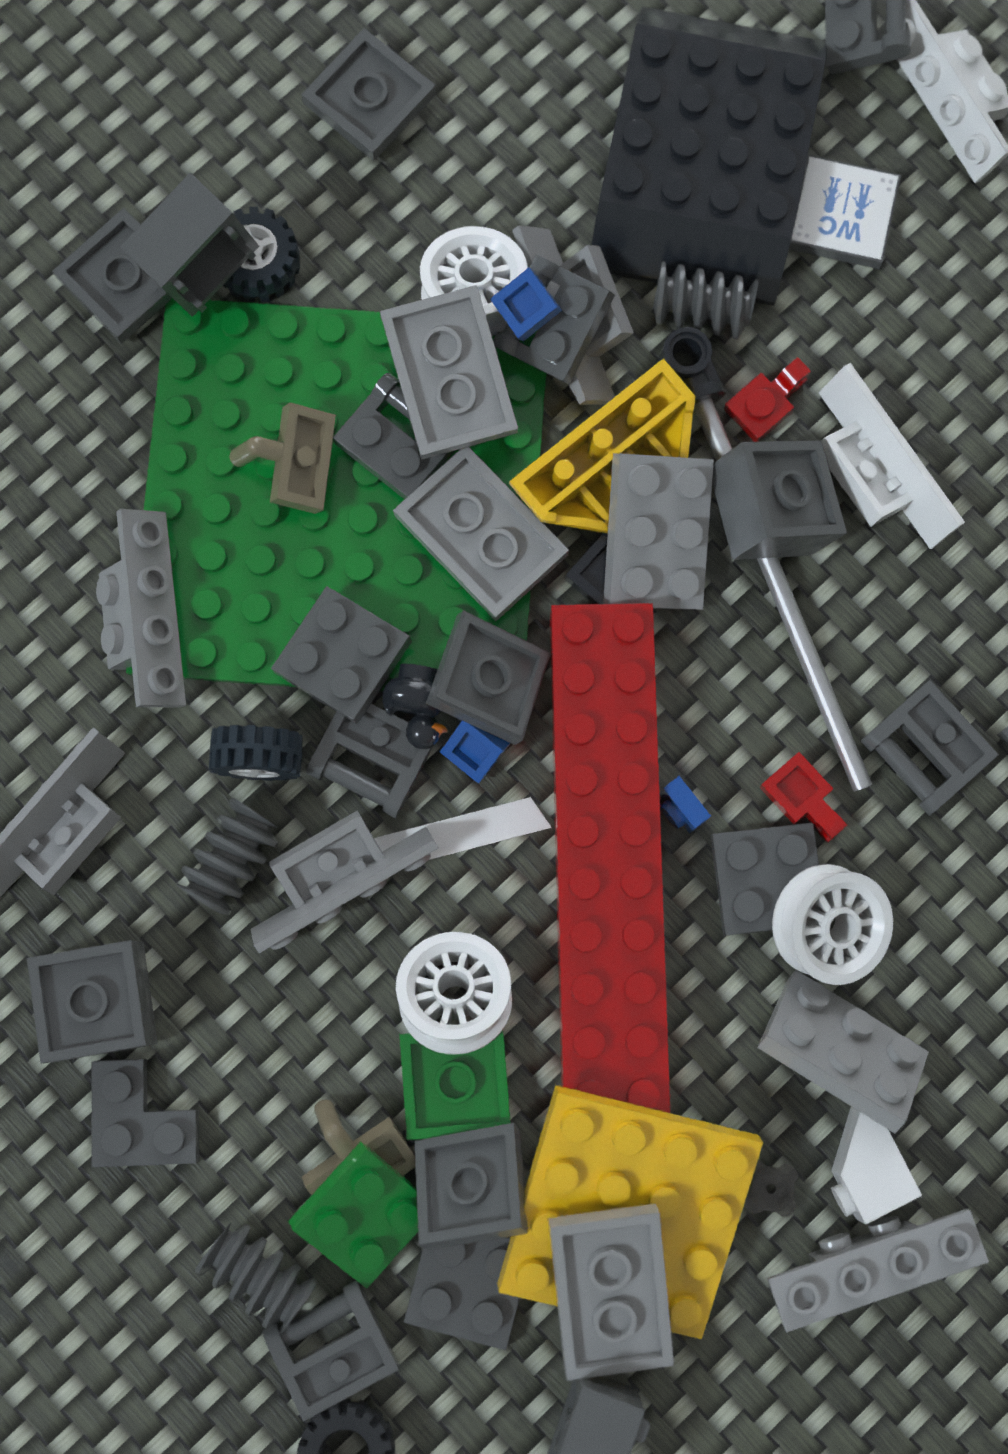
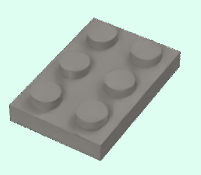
M477 285L380 311L421 460L518 433L517 422Z
M469 447L460 449L393 510L394 516L495 621L503 616L569 554V549L540 522L535 514Z
M613 453L603 604L653 603V608L703 610L714 459Z
M796 969L786 981L757 1047L893 1133H896L906 1123L929 1051L920 1047L909 1038L899 1034L870 1016L864 1010L852 1005Z
M649 1204L548 1218L566 1380L674 1366L660 1213L657 1205Z

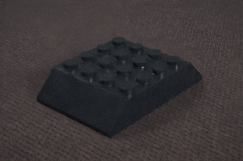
M642 6L634 32L591 243L593 246H600L610 274L658 283L662 261H665L668 277H671L677 266L682 264L685 266L687 280L690 281L697 268H703L706 284H709L716 272L719 271L724 275L726 288L729 287L736 275H740L743 277L745 291H748L752 282L758 279L755 303L775 306L795 224L825 67L826 41Z

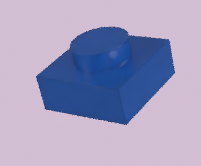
M530 267L490 298L514 334L521 341H525L562 311L537 274Z
M461 721L440 753L479 784L510 743Z
M680 776L666 785L659 793L664 800L660 804V809L676 829L684 826L689 833H692L711 817Z

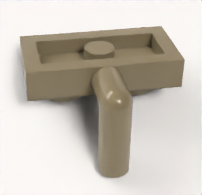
M290 402L282 408L278 441L253 436L230 452V461L237 467H243L258 457L275 461L270 503L316 514L324 509L336 415Z
M325 1099L315 1105L314 1112L323 1136L335 1154L302 1176L304 1185L311 1195L360 1141L402 1176L416 1167L415 1152L390 1117L353 1141L343 1128L332 1101Z

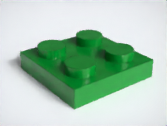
M503 1030L492 1042L483 1048L470 1053L456 1055L439 1053L428 1049L416 1041L410 1033L399 1034L407 1140L433 1138L511 1123Z
M360 1141L288 1222L295 1233L367 1289L418 1232L417 1188Z

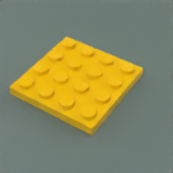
M555 1085L525 1187L524 1211L527 1218L528 1234L511 1236L497 1282L499 1293L557 1306L548 1218L656 1204L660 1213L671 1332L702 1339L763 1145L762 1140L757 1134Z

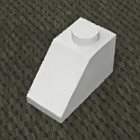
M851 1106L831 1170L838 1184L831 1187V1190L846 1217L853 1214L855 1219L868 1224L917 1199L922 1194L889 1130Z

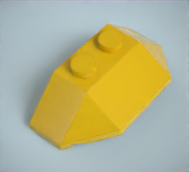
M663 358L510 480L509 484L540 522L608 533L613 453L688 458L695 395Z

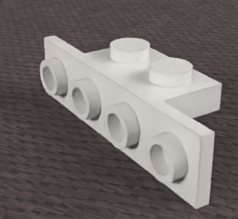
M905 0L906 32L911 36V52L906 57L897 59L974 183L981 182L1008 156V144L993 122L994 120L1003 119L1008 114L1006 84L1000 76L993 72L982 54L980 43L967 30L937 34L917 1ZM886 21L878 29L882 37L886 34Z
M852 364L845 365L819 392L843 427L821 440L828 467L870 527L902 510L927 546L932 549L962 526L965 521Z

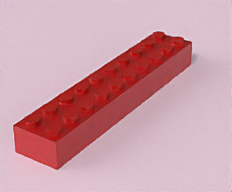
M653 603L551 605L550 647L561 1087L670 1113Z

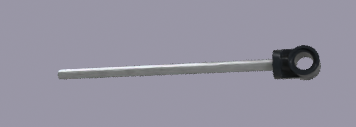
M691 327L678 328L670 333L665 340L658 362L664 358L695 395L693 412H696L717 461L732 450V446L714 406V403L724 397L725 391L711 360V342L698 329ZM677 352L688 353L695 360V364L693 366H683L676 362L673 354ZM778 557L757 559L853 791L855 792L873 785Z

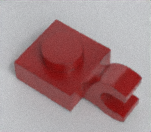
M797 357L782 370L773 382H770L761 372L725 403L724 410L754 442H760L792 414L794 406L787 398L807 382L808 379L806 377L811 373V370Z
M800 752L795 754L760 786V789L793 825L803 816H806L810 823H813L816 832L827 843L847 826L844 820L823 800L832 792V786Z

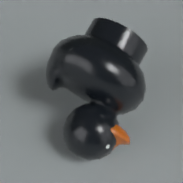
M400 664L398 677L391 679L383 690L382 702L384 709L390 716H393L398 711L416 715L408 722L406 727L407 740L415 748H431L438 742L440 735L448 731L444 725L438 723L435 719V716L443 711L426 704L438 669L415 664Z

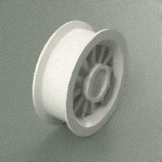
M470 226L451 230L434 240L423 255L420 265L422 282L421 300L477 285L491 336H494L497 331L503 332L507 322L490 298L528 268L526 258L520 247L511 238L494 229Z
M816 865L797 874L781 892L775 905L772 920L774 942L782 958L794 969L809 974L813 978L827 984L843 985L852 983L869 974L884 957L893 931L892 908L886 893L873 879L837 865ZM836 917L835 924L833 928L830 930V925L833 919Z
M446 932L431 936L416 945L404 958L399 968L396 979V994L402 1021L411 1036L426 1048L444 1054L470 1053L492 1042L504 1029L512 1008L511 976L507 963L501 953L483 938L464 932ZM450 962H458V964L451 965ZM443 964V969L439 970L437 966ZM468 964L473 965L469 970H467ZM453 986H459L467 990V993L459 999H447L442 996L446 989ZM442 1015L440 1023L436 1020ZM469 1015L473 1020L467 1022L466 1017ZM452 1020H458L459 1024L451 1025Z

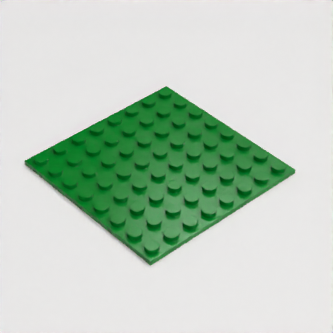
M173 298L166 304L144 510L166 512L183 679L296 687L276 675L271 670V667L326 586L406 633L412 640V643L378 693H383L385 685L391 679L398 677L400 664H415L438 669L456 616L463 610L527 641L530 591L495 621L394 516L393 510L405 499L336 446L333 440L324 509L316 514L270 503L275 461L258 457L243 467H237L230 461V452L253 436L278 441L282 408L290 402L336 415L334 437L371 394L375 384L384 374L389 372L398 379L380 312L208 300L204 304L207 308L203 312L199 310L192 317ZM537 331L525 341L520 340V343L529 347ZM495 347L517 422L518 433L469 446V448L525 504L510 486L509 481L540 457L546 373ZM388 403L380 414L416 441L410 420ZM460 449L455 450L452 453V455L447 459V461L450 458H452ZM127 667V675L133 676L132 667Z

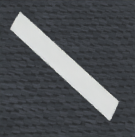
M529 797L374 839L383 852L420 829L427 827L438 846V849L430 853L431 857L429 860L552 827L532 798Z

